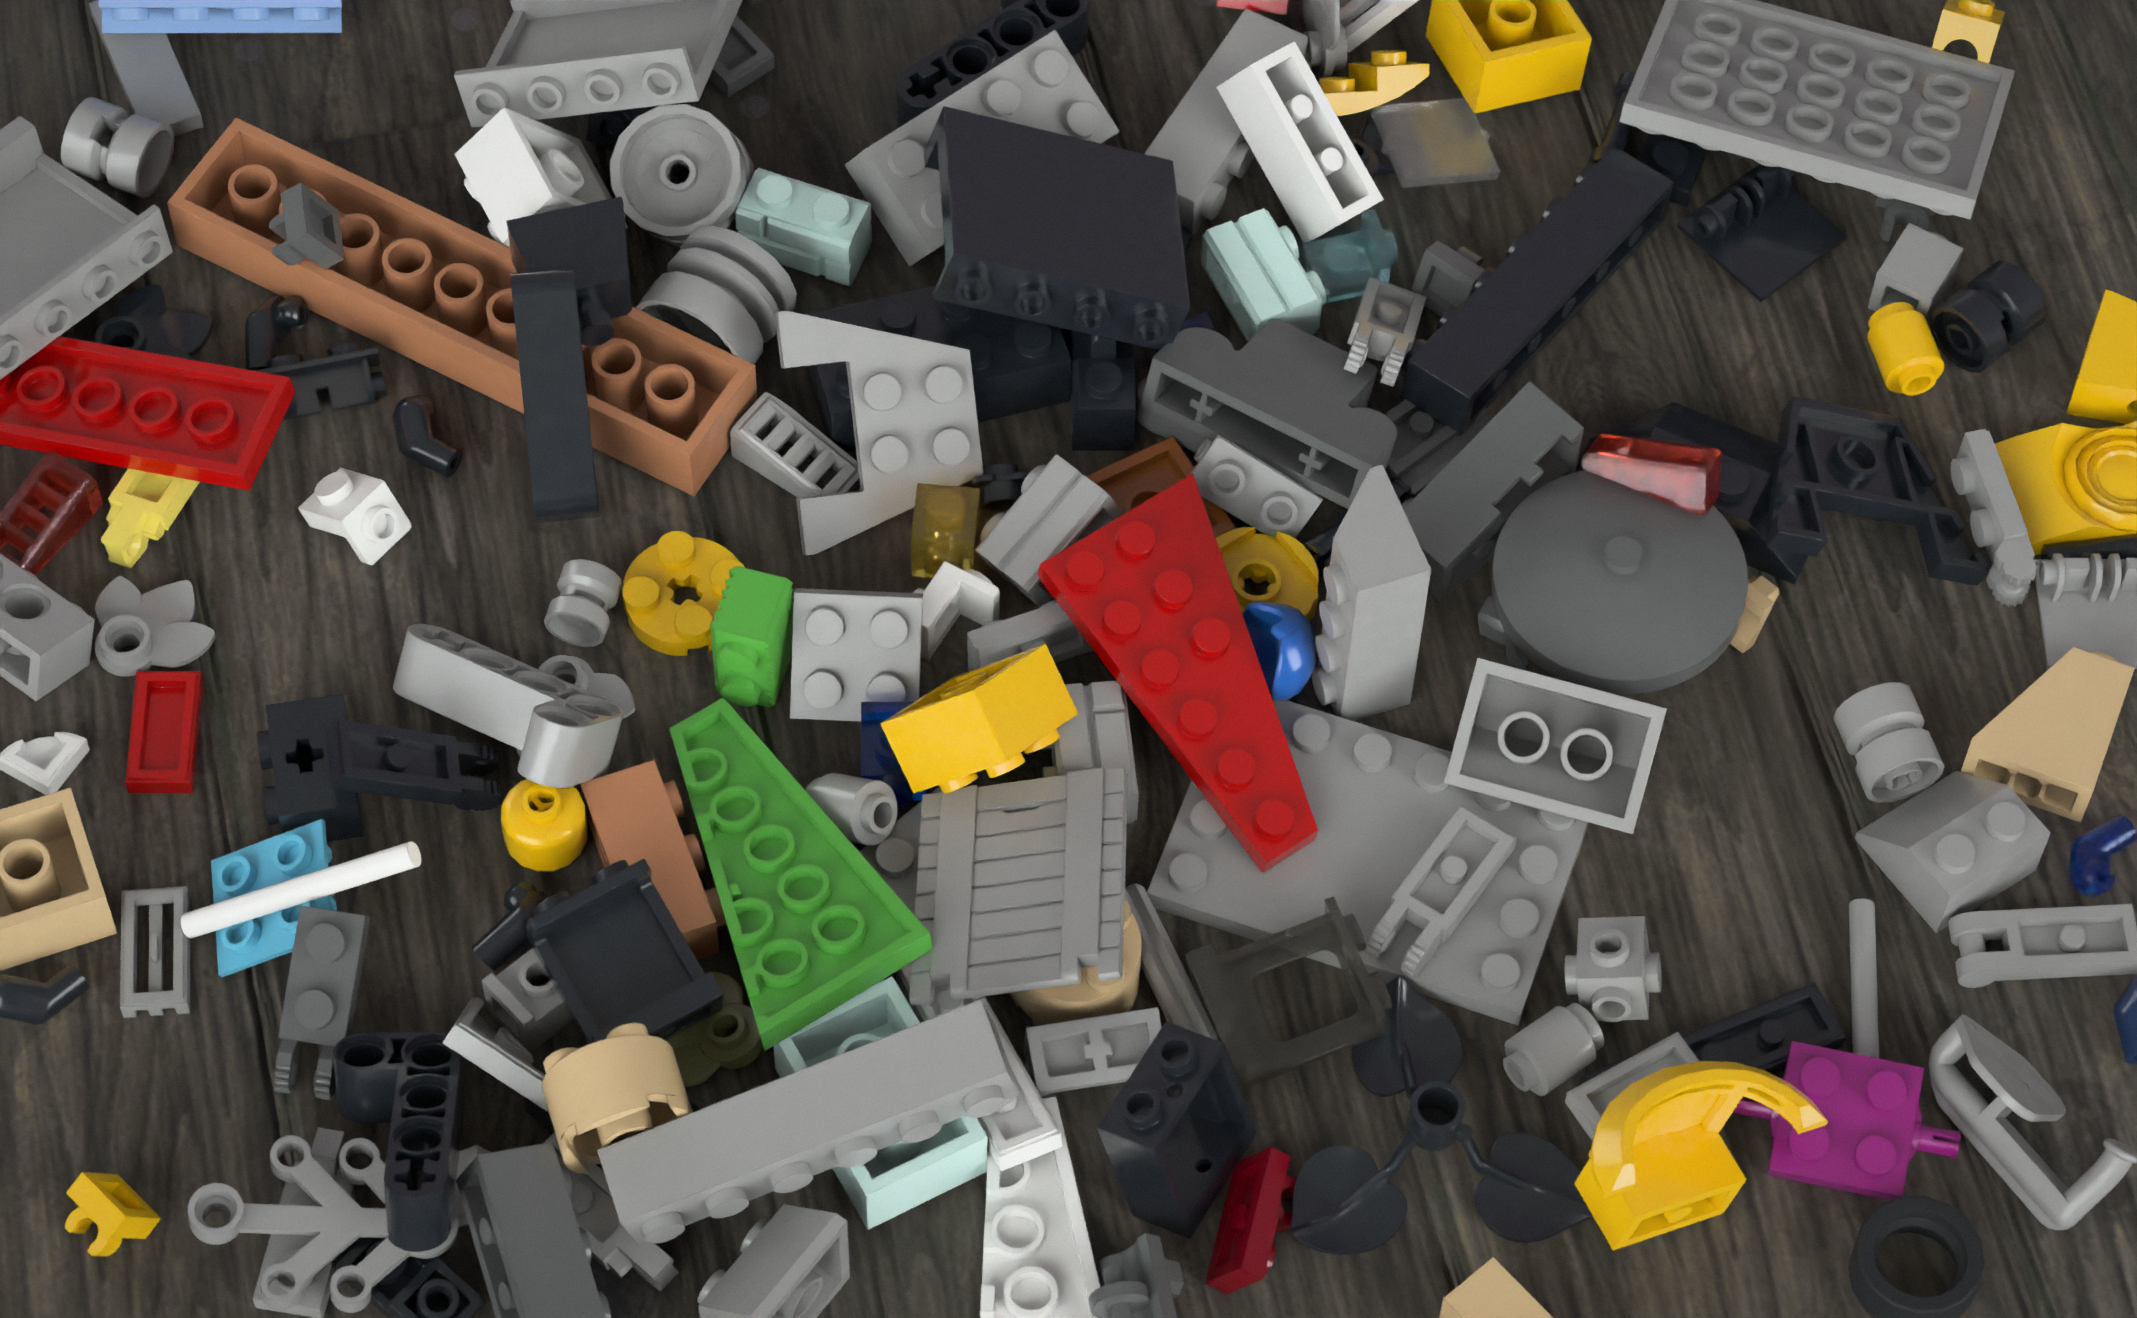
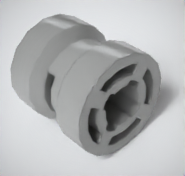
M584 559L571 560L563 566L557 583L560 596L551 600L544 624L552 635L564 642L582 647L597 646L605 638L610 624L607 611L615 607L623 587L622 580L613 570L600 563Z

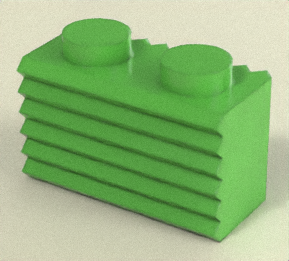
M736 566L729 570L730 578L725 580L726 589L722 590V600L718 601V610L714 612L715 621L710 623L715 688L720 696H723L733 704L744 707L760 705L769 708L776 703L792 657L794 605L792 600L794 596L792 595L793 589L791 587L793 582L785 577Z

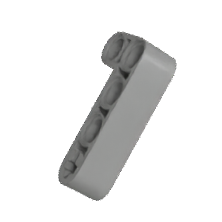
M412 624L407 628L393 683V690L398 695L521 750L518 772L535 783L550 787L566 788L608 773L624 714L623 709L618 705L442 627Z

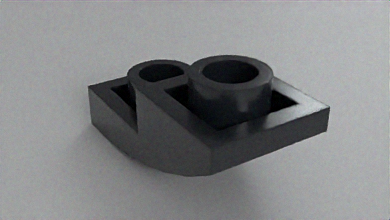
M363 1237L336 1264L335 1272L344 1266H357L386 1238ZM409 1256L372 1287L370 1303L388 1318H472L485 1305L486 1301L438 1256L432 1260L430 1258L422 1259ZM346 1281L358 1293L361 1294L364 1290V1287L359 1282Z

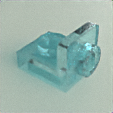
M1374 209L1362 212L1360 231L1303 243L1301 258L1306 271L1313 270L1320 277L1326 293V303L1363 295L1369 276L1389 283L1391 265L1398 262V250L1392 230L1390 228L1382 229Z

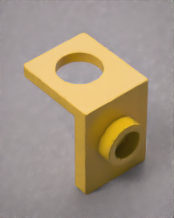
M1947 0L1941 14L1932 48L1944 51L1946 45L1951 41L1964 39L1975 46L1978 53V61L1989 63L2005 12L1993 9L1995 4L1990 0Z

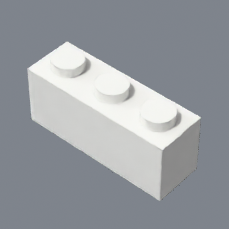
M1295 41L1251 64L1216 87L1304 244L1384 200Z

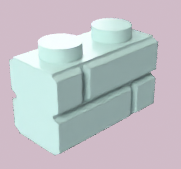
M761 168L755 171L735 213L736 230H738V233L756 242L771 254L779 264L815 276L824 275L828 280L847 286L853 283L872 242V225L870 224L871 203Z
M1263 208L1239 217L1235 223L1231 220L1206 230L1202 237L1201 264L1247 342L1273 318L1283 320L1311 335L1320 327L1322 305L1326 303L1325 289L1315 271H1304L1298 261L1299 250L1292 231L1287 226L1278 228L1269 211Z

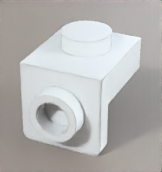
M341 467L336 472L324 477L316 485L314 493L298 507L310 527L345 537L360 561L369 565L375 564L411 528L409 519L384 480Z
M944 561L925 590L917 588L913 592L923 594L921 657L928 661L960 614L981 625L993 620H999L1000 590L985 575L972 569L962 570Z

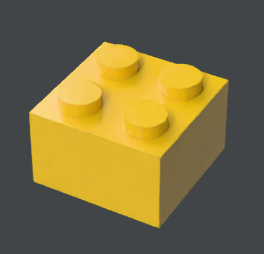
M1432 0L1425 34L1474 114L1580 90L1592 39L1567 0Z
M1043 644L955 676L880 724L913 794L938 785L942 792L947 794L975 781L978 778L976 774L978 771L986 769L989 777L993 778L1020 766L1025 762L1022 751L1025 754H1029L1060 739L1057 728L1079 713L1047 645Z

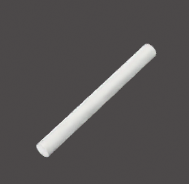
M413 841L403 843L184 913L181 916V927L184 934L192 939L419 867L421 865V854L418 846Z

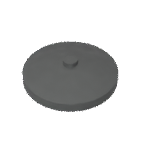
M1606 467L1574 472L1555 479L1534 491L1518 505L1505 522L1497 540L1493 559L1491 588L1494 606L1505 632L1516 647L1535 665L1550 675L1566 682L1611 694H1638L1678 685L1693 678L1720 657L1731 643L1741 623L1747 597L1748 570L1745 554L1733 528L1716 507L1702 495L1682 483L1657 473L1631 468Z

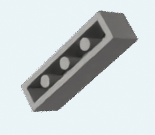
M1247 8L1144 153L1173 161L1180 224L1189 229L1193 236L1205 218L1213 220L1217 216L1226 198V187L1234 176L1242 178L1245 175L1254 157V153L1216 87L1251 64L1294 41L1306 60L1308 36Z

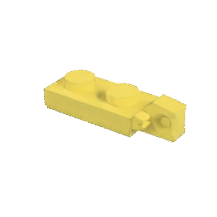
M127 469L108 498L111 505L106 518L109 521V527L101 537V543L105 545L109 561L132 568L147 549L149 538L158 541L164 535L165 530L168 531L199 484V481Z

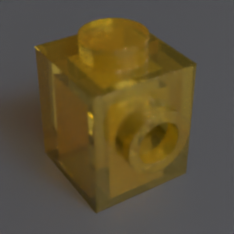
M917 483L911 531L912 576L933 578L944 561L962 570H975L977 558L975 549L978 547L980 532V488Z

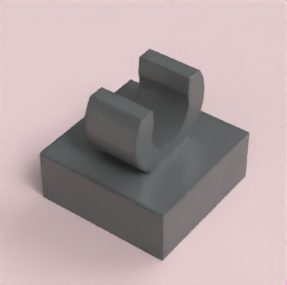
M302 183L282 192L283 213L275 216L269 222V228L287 240L272 248V254L287 265L298 264L308 257L323 269H327L344 260L339 210Z
M1437 240L1425 250L1411 291L1426 296L1424 306L1442 317L1453 303L1457 302L1462 305L1471 296L1476 281L1485 270L1480 267L1485 258L1466 246H1462L1457 251H1454Z

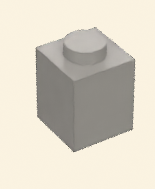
M1908 223L1877 272L1867 308L1876 312L1878 309L1891 303L1907 302L1913 305L1915 311L1924 315L1928 324L1931 312L1941 304L1953 285L1964 248L1949 242L1938 233L1928 232L1914 224Z

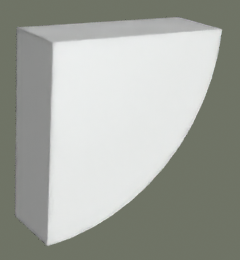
M55 732L54 736L40 737L25 743L21 739L12 743L0 753V770L48 795L58 791L90 749L86 738L68 732Z

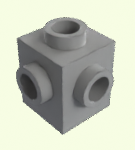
M1645 916L1578 918L1577 955H1566L1565 957L1567 995H1578L1579 1004L1587 1009L1596 1021L1620 1022L1623 1020H1648L1649 993L1661 992V960L1659 953H1650Z

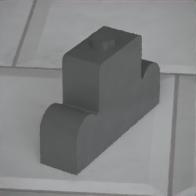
M1270 319L1239 351L1234 350L1229 340L1216 331L1199 327L1186 328L1177 333L1172 344L1167 343L1153 357L1140 406L1212 442L1219 434L1326 499L1349 509L1369 469L1379 465H1383L1385 471L1387 469L1397 437V429L1389 417L1379 411L1367 408L1378 372L1376 366L1365 361L1363 366L1358 369L1357 374L1344 370L1348 352L1283 320Z

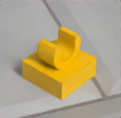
M82 1172L66 1192L79 1207L68 1216L65 1229L69 1233L84 1234L93 1222L98 1226V1236L87 1250L92 1256L107 1257L112 1255L121 1245L123 1238L146 1239L161 1220V1217L118 1174Z

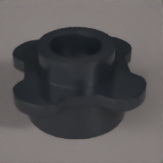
M995 464L984 467L983 475L972 478L973 485L969 486L970 493L978 495L980 509L1008 510L1022 495V483L1030 472H1019V466L1016 464Z

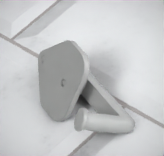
M1964 1014L1937 1039L1931 1048L1928 1067L1931 1085L1939 1107L2039 1222L2047 1228L2061 1231L2074 1226L2121 1181L2132 1164L2137 1163V1151L2122 1142L2106 1138L2103 1141L2105 1150L2102 1155L2068 1189L2006 1118L2013 1111L2023 1119L2031 1122L2058 1121L2066 1113V1108L2060 1097L2022 1055ZM1965 1053L1973 1069L1998 1096L1990 1105L1954 1065Z

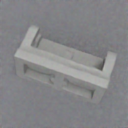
M1158 1007L1026 1028L1023 1042L1025 1062L1030 1064L1032 1081L1040 1096L1127 1082L1162 1028Z

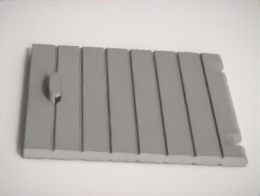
M1125 766L1110 769L1102 767L1068 772L1067 775L981 787L972 785L962 787L947 794H944L941 790L938 793L922 795L915 916L930 932L933 948L911 963L912 975L910 979L909 1000L912 1006L933 1003L935 987L950 985L951 999L959 1000L1080 984L1082 967L1098 965L1100 981L1122 978L1128 774Z

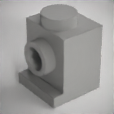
M533 948L497 976L490 973L482 980L487 1011L502 1027L508 1028L530 1053L573 1021L571 1014ZM546 980L548 981L546 985L539 986Z

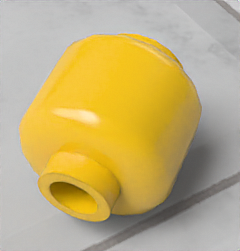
M525 779L508 792L501 806L503 837L509 854L521 866L537 872L556 871L569 866L581 855L587 843L588 824L585 804L576 788L573 786L566 788L550 787Z

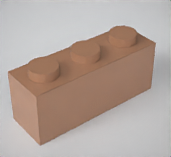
M655 760L580 783L587 823L604 868L621 860H626L630 866L645 859L652 870L651 880L696 959L719 953L717 927L726 925V919L715 887L704 890L698 873L705 871V863L697 838L694 833L683 836L677 819L685 817V812L674 780L663 783Z

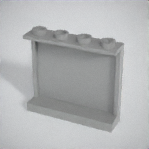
M510 0L514 12L486 67L459 70L454 74L471 128L485 126L503 107L533 120L699 101L742 0Z
M21 116L0 129V380L173 252L159 207L153 204L137 216L44 154L35 125Z

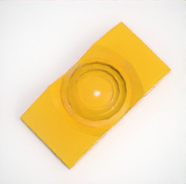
M2137 421L2123 426L2098 429L2060 423L2017 435L1995 444L2027 527V535L2035 555L2041 554L2043 544L2137 534Z

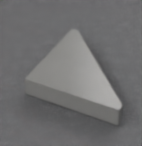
M472 997L444 1039L443 1044L548 1111L542 1091V1082L545 1074L531 1066L534 1061L532 1059L533 1056L508 1028L501 1027L496 1033L478 1014L484 1001L478 997Z

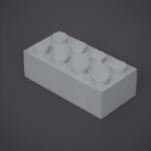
M1056 30L867 147L847 162L845 167L866 200L871 203L873 211L910 267L944 245L939 170L925 167L924 161L925 147L943 106L1101 144L1120 131Z

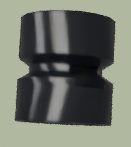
M1996 261L1967 283L1966 289H1960L1931 312L1929 321L1932 335L1945 356L1956 366L1968 372L1980 373L2008 352L2010 345H2015L2041 326L2045 322L2047 310L2040 289L2027 273L2007 261Z

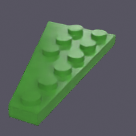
M724 697L669 728L764 1051L932 950L933 944L930 932Z

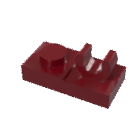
M1271 1146L1237 1163L1232 1172L1205 1284L1225 1294H1229L1264 1279V1276L1270 1270L1276 1254V1248L1273 1244L1275 1232H1284L1290 1229L1292 1214L1286 1212L1280 1202L1281 1197L1289 1201L1293 1200L1294 1185L1297 1178L1286 1176L1290 1155Z

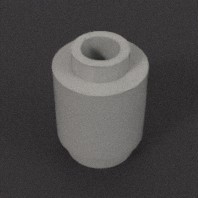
M829 773L814 779L805 789L850 842L870 846L877 845L884 841L893 830L897 819V800L892 788L882 781L841 773Z
M1572 1003L1566 1008L1556 1006L1506 1040L1504 1047L1507 1057L1503 1059V1066L1510 1080L1520 1090L1524 1092L1531 1090L1537 1095L1545 1096L1595 1061L1596 1051L1604 1046V1036L1597 1021L1580 1004Z

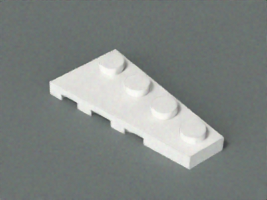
M1056 1096L1045 1098L1043 1101L1061 1131L1063 1147L1003 1171H1000L988 1149L980 1318H1097L1091 1313L1088 1298L1093 1291L1100 1288Z

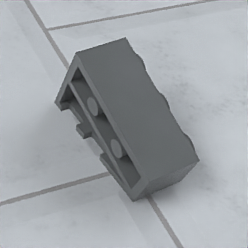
M1531 381L1514 396L1415 498H1410L1401 505L1431 568L1428 592L1438 601L1443 600L1494 558L1497 540L1505 522L1524 499L1545 484L1576 471L1584 427Z

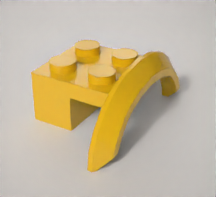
M1699 1061L1666 1067L1631 1083L1608 1104L1595 1127L1591 1150L1588 1153L1590 1159L1574 1184L1614 1251L1721 1215L1725 1212L1747 1179L1719 1132L1743 1097L1753 1099L1778 1112L1791 1123L1798 1134L1825 1126L1828 1120L1815 1103L1796 1087L1762 1069L1736 1062Z

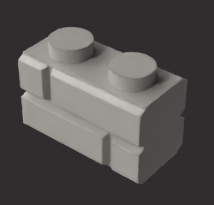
M1055 455L1047 465L1035 467L1026 476L1021 486L1022 495L1006 513H998L986 523L981 533V543L975 549L993 571L1013 587H1016L1039 607L1048 603L1053 598L1037 576L1039 565L1124 514L1105 490L1085 475H1082L1059 455Z
M1116 680L1091 682L1088 686H1084L1082 683L1065 684L1079 714L1057 728L1060 739L1040 749H1051L1053 766L1042 768V776L1046 778L1067 775L1068 772L1102 767L1110 769L1125 766L1128 774L1127 824L1133 823L1137 820L1139 793L1126 692Z

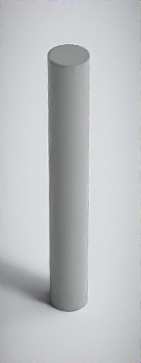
M1860 898L1849 902L1852 1053L1879 1058L1875 903L1872 900Z

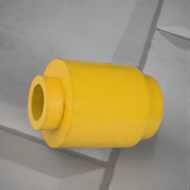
M1907 302L1891 303L1873 313L1868 321L1870 330L1867 334V340L1886 387L1894 393H1903L1909 396L1919 395L1931 389L1943 373L1944 362L1924 315L1915 311L1913 305Z

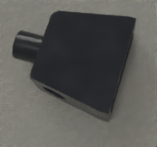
M622 197L507 220L510 254L517 273L574 268L582 345L598 346L609 341L614 335L611 318L625 316L632 311L627 233Z

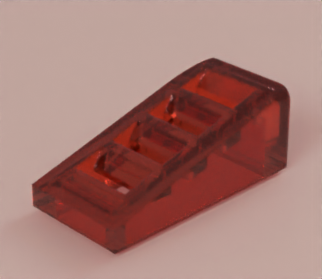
M1601 433L1584 454L1582 469L1673 506L1706 516L1720 492L1722 451L1718 450V448Z
M50 451L35 466L0 513V554L23 570L36 575L103 506L97 481L55 452ZM44 505L55 512V515L50 519L38 510ZM27 525L40 535L35 540L20 529ZM8 542L24 552L25 555L19 561L1 548Z

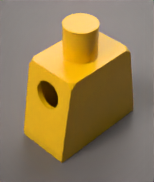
M2105 290L2066 411L2067 414L2123 424L2137 421L2136 301L2116 292Z

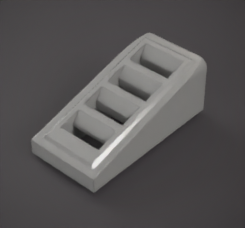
M764 392L731 429L732 457L797 498L852 492L860 485L857 461L790 406L769 392ZM789 441L793 446L783 457L780 456L777 452ZM809 455L816 458L803 473L797 469ZM829 468L837 471L838 473L823 490L816 485Z

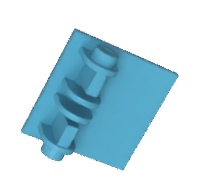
M323 819L314 821L211 860L214 904L328 868V863L332 860V850L327 846L325 821ZM334 894L215 931L218 975L225 977L293 952L300 905L336 911V901L332 898Z

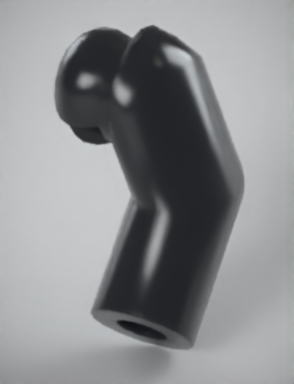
M281 295L268 299L249 314L245 323V367L247 370L267 369L266 361L276 357V342L290 333L291 329L297 330L305 326L308 320V310L302 299L297 296H290L288 298Z

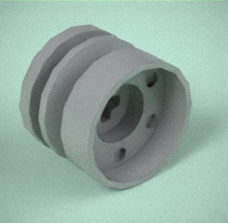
M712 225L697 227L681 245L680 251L669 261L667 273H663L652 284L635 308L755 364L763 353V343H767L777 333L775 312H792L796 307L797 292L790 276L779 262L756 242L733 230Z

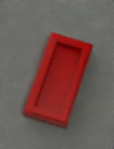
M201 671L136 672L125 780L128 793H193L204 683Z

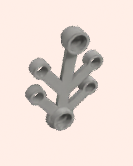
M295 1135L281 1137L271 1147L270 1163L272 1172L282 1181L296 1182L319 1206L243 1203L242 1198L234 1188L222 1183H211L202 1186L192 1195L188 1204V1218L191 1231L199 1240L207 1244L219 1245L233 1240L239 1233L315 1235L311 1241L287 1261L273 1264L263 1272L260 1279L261 1297L267 1306L275 1310H287L294 1307L302 1297V1285L358 1238H386L357 1266L348 1265L341 1267L331 1278L330 1296L334 1306L347 1313L361 1311L371 1300L372 1287L409 1256L427 1259L443 1254L453 1245L459 1230V1218L453 1206L450 1233L447 1240L440 1246L420 1252L404 1251L395 1247L388 1237L386 1209L361 1208L316 1162L311 1155L309 1144L303 1138ZM365 1138L349 1140L342 1146L339 1153V1169L342 1177L355 1185L367 1184L385 1204V1163L380 1159L378 1147L375 1143ZM287 1151H296L304 1157L300 1164L293 1167L284 1166L278 1159ZM358 1153L366 1154L372 1159V1163L364 1169L352 1168L347 1161L352 1155ZM217 1211L227 1214L230 1218L226 1225L219 1228L209 1227L204 1222L210 1213ZM279 1278L288 1279L294 1284V1288L285 1295L274 1294L268 1287L274 1280ZM346 1281H357L364 1287V1290L358 1296L349 1298L340 1294L338 1288Z

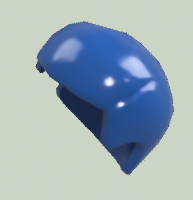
M1261 601L1248 603L1242 614L1272 700L1286 701L1301 692L1314 671L1317 662L1314 630L1309 620L1299 609L1293 606Z

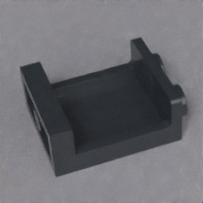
M645 859L630 866L626 860H621L605 867L592 877V886L570 897L567 891L548 897L534 907L532 910L534 917L527 921V939L588 1045L606 1039L609 1032L613 1029L629 1023L643 1024L646 1026L648 1035L659 1037L666 1041L722 1011L724 994L712 973L705 974L655 888L651 880L652 870Z

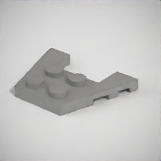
M790 311L775 312L781 368L845 361L849 384L860 490L796 498L803 555L817 554L972 480L973 477L984 474L970 350Z

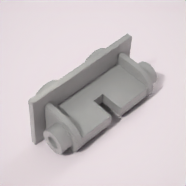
M1219 434L1213 442L1205 439L1194 456V460L1198 463L1190 475L1193 473L1200 495L1248 525L1256 527L1263 534L1276 537V531L1296 538L1323 501V498Z

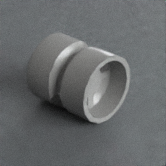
M89 97L77 106L69 119L61 144V160L63 166L71 172L95 181L107 178L108 184L112 187L145 198L157 190L167 173L174 150V134L172 128L166 123L138 113L128 117L127 111L122 107L95 97Z
M1887 682L1871 686L1845 700L1836 710L1833 719L1847 751L1856 758L1855 771L1869 800L1881 803L1906 799L1922 792L1934 784L1942 775L1945 766L1929 731L1922 729L1925 720L1909 685L1901 682Z

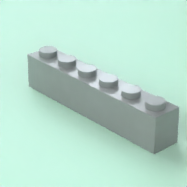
M980 999L601 1148L597 1152L620 1224L637 1244L643 1242L655 1244L676 1238L683 1233L686 1225L709 1216L712 1218H725L743 1211L749 1205L750 1200L770 1192L789 1193L799 1190L808 1185L813 1180L814 1175L837 1166L852 1168L865 1164L877 1155V1150L900 1141L915 1143L926 1140L937 1134L941 1130V1125L966 1115L971 1118L990 1115L1001 1109L1005 1105V1100L1020 1095L996 1026Z

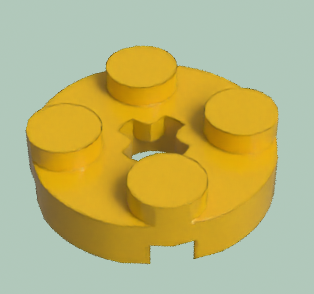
M1256 527L1237 528L1216 538L1242 613L1248 603L1257 601L1272 602L1293 606L1299 609L1310 621L1317 610L1318 568L1314 558L1302 543L1294 537L1276 531V537L1268 534H1256ZM1251 578L1256 583L1267 580L1270 583L1267 587V594L1256 596L1246 593L1244 579Z
M671 531L660 537L657 544L648 547L634 559L623 580V605L634 635L651 649L667 655L688 656V649H699L707 645L708 651H712L710 623L715 621L714 612L718 610V601L722 600V590L726 589L725 580L730 578V569L736 566L745 568L744 565L727 548L714 541L691 537L683 531ZM682 587H692L696 589L697 595L701 599L697 602L687 599L681 605L674 603V591Z

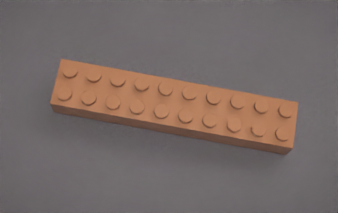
M238 118L232 121L167 202L177 246L285 298L297 296L305 302L307 309L524 414L510 274H516L517 271L513 266L509 247ZM299 183L308 187L339 210L345 259L327 269H323L308 257L298 264L287 265L272 254V248L282 244L287 239H283L270 230L269 222L275 216L283 213L281 193ZM632 307V311L627 315L611 318L614 335L609 341L598 346L582 345L592 447L685 493L695 496L731 446L730 432L732 427L758 400L756 366Z

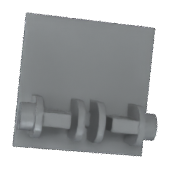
M2095 553L2091 554L2089 558H2064L2062 554H2053L2051 560L2034 559L2037 560L2036 566H2038L2035 584L2047 670L2073 647L2087 652L2105 653L2116 659L2117 662L2137 669V558L2120 559L2119 554L2111 553L2108 559H2101L2100 554Z

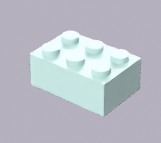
M893 976L871 986L774 1045L775 1069L780 1078L917 1025L920 1022ZM966 1115L941 1125V1130L926 1140L915 1143L900 1141L877 1150V1155L865 1164L852 1168L837 1166L833 1170L867 1230L987 1172L988 1137L977 1118H971Z

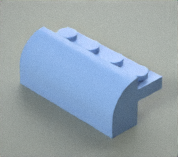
M99 0V8L102 9V33H342L341 0Z

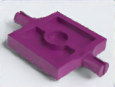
M1792 1041L1789 1046L1782 1080L1792 1084L1810 1098L1828 1120V1123L1825 1126L1798 1134L1791 1123L1778 1112L1746 1097L1741 1099L1733 1113L1769 1120L1768 1127L1772 1145L1766 1175L1886 1200L1903 1197L1908 1164L1917 1150L1956 1159L1959 1149L1958 1143L1961 1138V1131H1952L1921 1124L1922 1116L1919 1108V1097L1924 1073L1923 1067Z

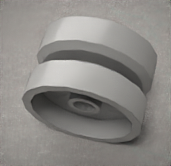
M687 104L660 105L637 116L619 136L610 159L611 188L615 197H622L624 213L639 227L657 240L681 247L687 237L697 227L713 225L729 230L736 228L735 213L754 175V165L744 143L710 112ZM686 167L690 170L689 177L685 182L681 183L676 175L681 169Z

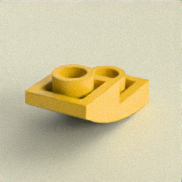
M1402 50L1371 51V62L1349 63V77L1319 78V85L1335 114L1343 116L1380 106L1403 95L1429 76V64L1407 61L1406 51Z

